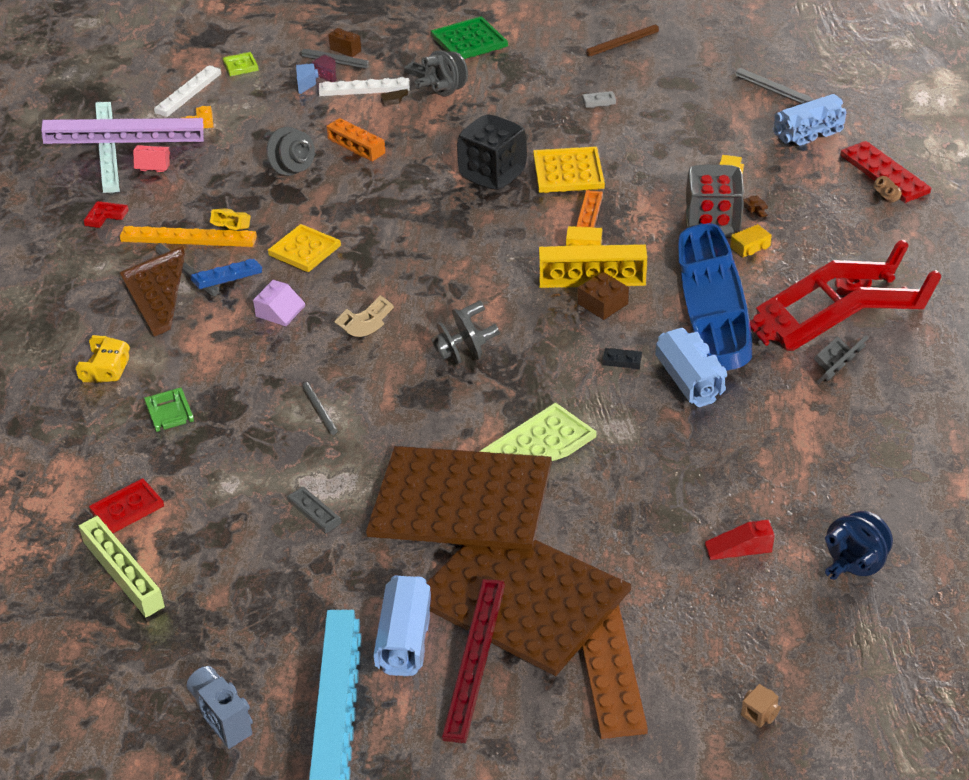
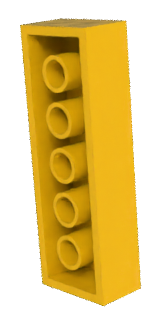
M646 244L539 247L540 288L579 287L601 272H605L626 286H646Z

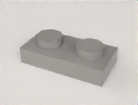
M613 91L583 94L582 100L586 108L616 104Z

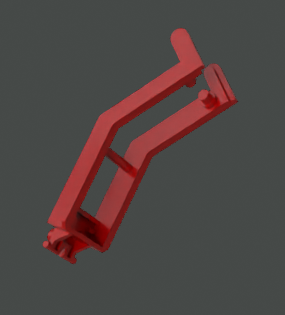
M900 240L895 244L886 263L831 261L756 307L758 314L753 317V320L749 319L750 327L765 346L770 344L769 340L779 341L787 351H794L863 308L924 309L941 279V274L936 270L930 272L920 289H908L905 286L901 289L860 287L842 299L827 284V282L834 278L886 280L889 283L895 280L894 274L909 246L905 240ZM820 287L835 303L799 324L787 311L786 307Z

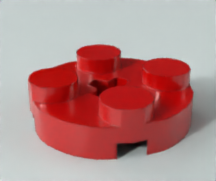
M835 279L836 292L840 295H848L860 287L871 288L872 279Z

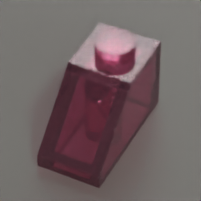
M324 54L312 61L314 68L318 69V77L329 82H337L334 58Z

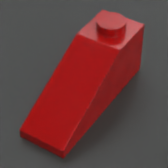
M769 520L747 522L705 541V547L710 560L771 553L775 534Z

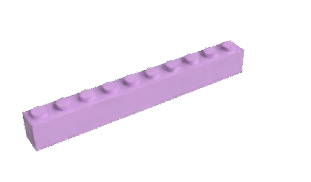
M203 118L43 120L42 138L43 144L204 142Z

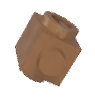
M759 684L754 690H749L746 693L742 704L741 716L759 728L765 722L768 724L772 723L781 709V706L778 705L779 696L772 690Z

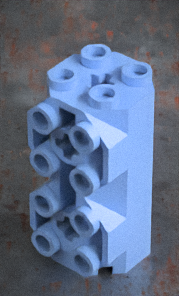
M831 94L782 110L775 114L773 132L784 143L787 144L794 141L799 146L816 140L818 133L827 137L841 132L846 118V110L841 107V104H843L842 99L835 94Z
M679 328L662 333L658 337L659 341L656 343L655 355L688 401L698 407L714 403L717 400L715 396L718 393L721 395L726 390L725 378L727 377V371L724 366L721 367L716 355L707 357L709 347L706 343H703L699 333H688L684 328Z
M395 575L386 584L374 649L375 666L379 669L381 666L385 674L412 676L423 666L425 654L424 641L429 627L431 601L430 586L426 584V580L423 577Z

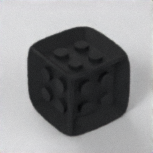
M490 114L483 115L462 130L457 141V159L460 174L467 180L490 189L498 190L508 185L522 173L526 166L527 137L525 129L517 123Z

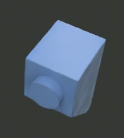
M314 64L296 65L298 91L300 94L316 85L318 69L314 68Z

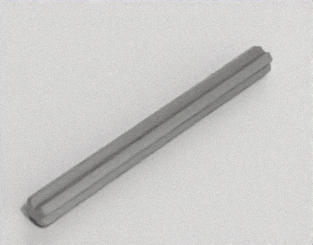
M739 68L736 71V76L802 104L814 100L810 96L745 69Z

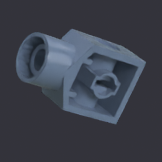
M205 666L196 670L187 681V689L196 699L205 721L225 746L230 749L252 735L251 724H253V721L248 714L249 704L244 697L240 698L237 695L234 685L231 682L227 683L213 667Z

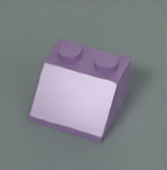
M272 280L253 300L256 317L283 326H287L305 307L304 301L288 284Z

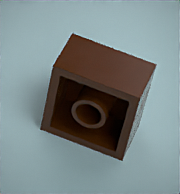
M601 272L578 287V305L602 320L628 305L629 287L605 272Z

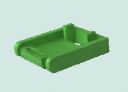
M182 388L144 398L156 432L160 431V427L166 430L187 424V419L190 422H194ZM175 399V402L157 406V404Z

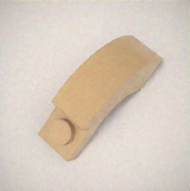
M380 295L365 311L353 314L346 309L334 322L352 336H367L384 325L382 319L394 306Z

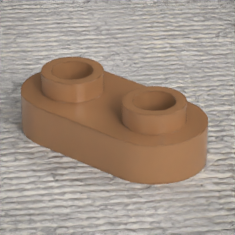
M880 176L875 180L874 188L885 200L890 203L899 200L901 190L887 176Z

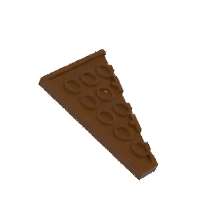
M183 246L119 272L154 337L171 330L185 257Z

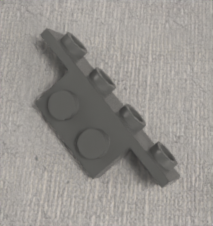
M866 335L850 349L837 336L813 358L826 371L816 382L820 384L824 379L828 382L835 375L834 370L840 371L846 365L845 360L849 362L856 356L854 351L859 353L866 346L864 342L869 337Z

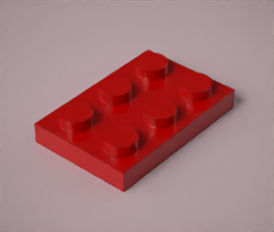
M142 478L90 505L89 509L94 517L98 516L112 533H115L164 507V502Z

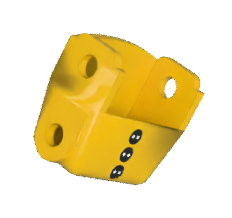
M92 335L89 344L94 354L88 362H78L75 367L78 378L83 382L89 383L118 381L129 361V345L125 341L107 336Z

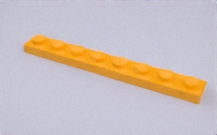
M124 226L120 234L121 242L253 247L257 237L256 231L133 226Z

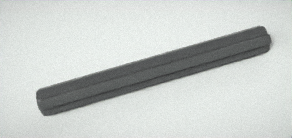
M305 48L301 51L302 57L364 69H367L369 66V61Z

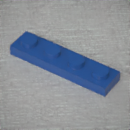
M247 259L243 262L232 263L227 266L192 274L191 281L199 289L260 274L262 273V266L255 259Z

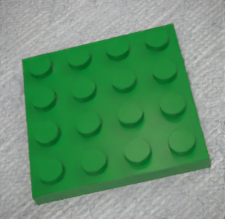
M482 16L430 30L431 36L447 52H457L463 59L508 47V41Z

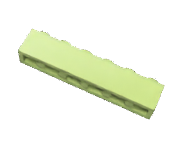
M98 516L79 525L84 544L145 618L165 607L161 590Z

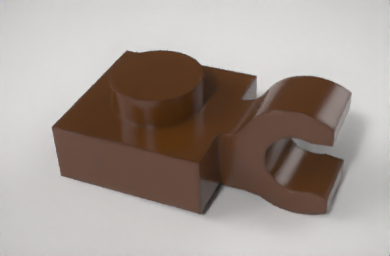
M755 195L743 199V206L750 213L756 212L761 218L768 215L764 211L768 209V206L759 196Z

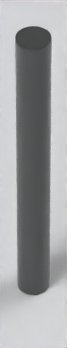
M305 382L302 385L303 389L330 434L335 435L338 432L337 428L310 384Z

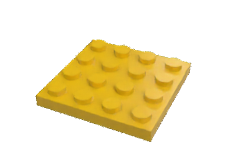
M597 147L533 150L539 193L605 189Z

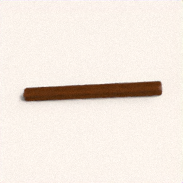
M655 24L586 49V55L591 57L658 33L659 26Z

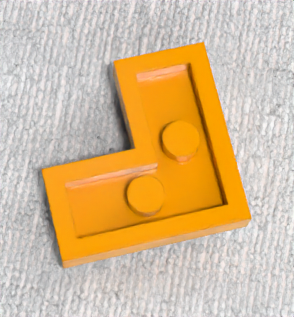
M211 106L196 108L197 116L183 117L203 118V129L214 127Z

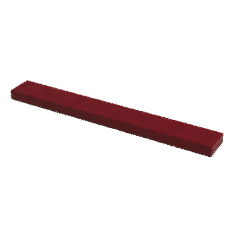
M482 579L442 734L443 741L466 744L505 588V583L502 580Z

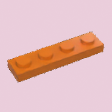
M586 190L576 227L595 228L603 192Z

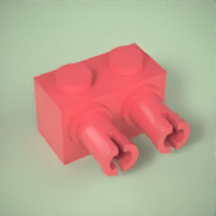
M137 145L133 150L134 169L164 172L170 166L169 147Z

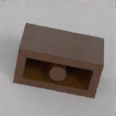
M336 28L328 34L330 50L350 57H354L361 52L359 35L342 30L341 28Z

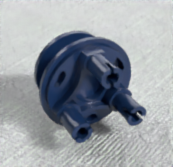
M856 511L836 519L829 526L825 536L829 553L834 559L833 564L826 568L825 574L827 577L832 574L830 579L836 580L841 573L847 571L858 576H870L881 570L893 546L892 533L884 520L868 511Z

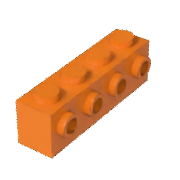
M341 118L326 126L329 140L370 161H374L386 153L384 139Z

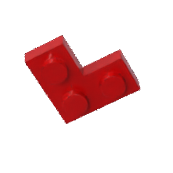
M97 201L83 220L84 225L101 228L107 218L123 220L129 211L128 205Z

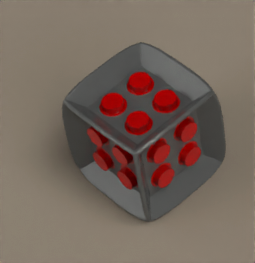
M695 165L689 168L686 188L687 228L706 223L716 224L720 226L726 238L740 232L743 217L744 186L742 172L739 167L732 165Z

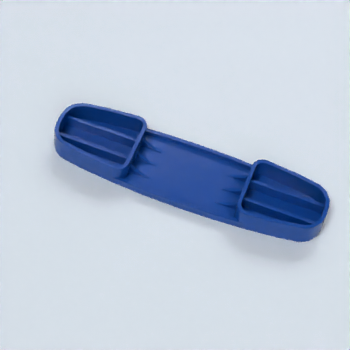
M706 223L689 227L679 235L678 249L683 290L693 332H698L703 343L708 345L709 354H707V357L716 355L721 367L724 366L726 371L737 369L746 365L752 358V337L746 299L739 273L733 260L732 250L720 226Z

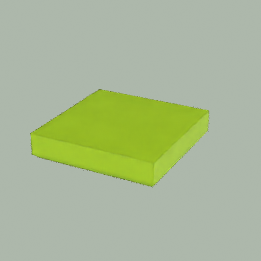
M251 52L223 57V63L230 76L259 71Z

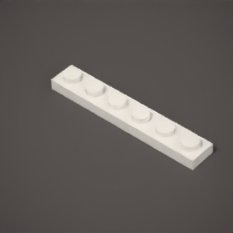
M207 66L154 108L155 113L168 117L221 75V69Z
M409 78L319 83V96L385 93L403 89L410 91Z

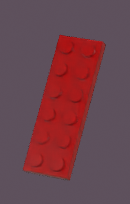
M867 141L841 150V157L874 181L880 176H887L901 190V197L899 199L904 203L931 193L932 187Z

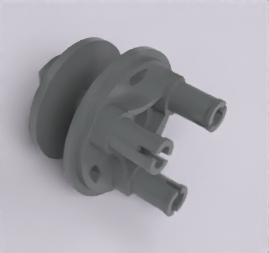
M439 50L433 52L429 57L422 58V65L426 66V75L423 78L414 80V84H419L416 85V88L427 86L431 87L440 96H449L455 90L465 86L468 79V69L465 60L459 53L453 51L447 53Z
M281 127L276 131L265 133V140L268 141L266 148L267 159L263 161L265 169H274L281 175L291 176L306 170L312 164L315 148L312 139L306 133L293 127Z
M481 300L461 310L456 308L452 310L459 330L458 334L451 337L443 323H437L439 334L432 338V343L443 359L452 357L455 363L459 365L461 358L455 345L464 341L473 356L479 360L482 355L481 345L485 344V341L500 335L496 324L482 331L477 330L473 325L471 317L485 310Z

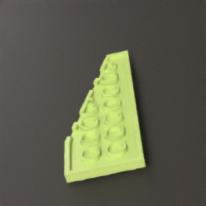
M554 403L479 452L551 456L552 461L569 456L596 438V431L563 407Z

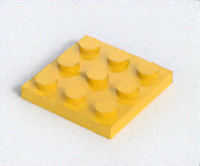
M300 224L269 248L268 255L306 272H310L341 246V241Z

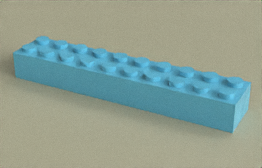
M327 610L309 780H350L348 761H352L350 741L354 739V728L351 726L352 721H355L353 702H357L355 683H358L359 679L356 667L360 665V651H358V647H361L362 643L361 633H359L360 620L355 618L354 610Z

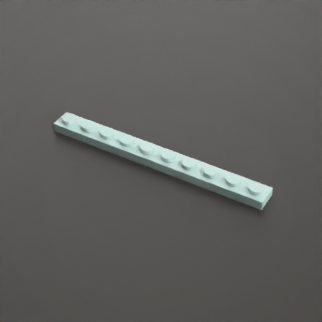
M96 102L97 119H112L111 102ZM99 143L103 193L120 192L115 143Z

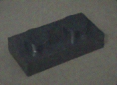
M605 348L603 365L640 369L642 351Z

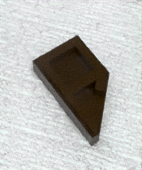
M408 89L381 93V100L384 106L399 104L402 98L408 95Z

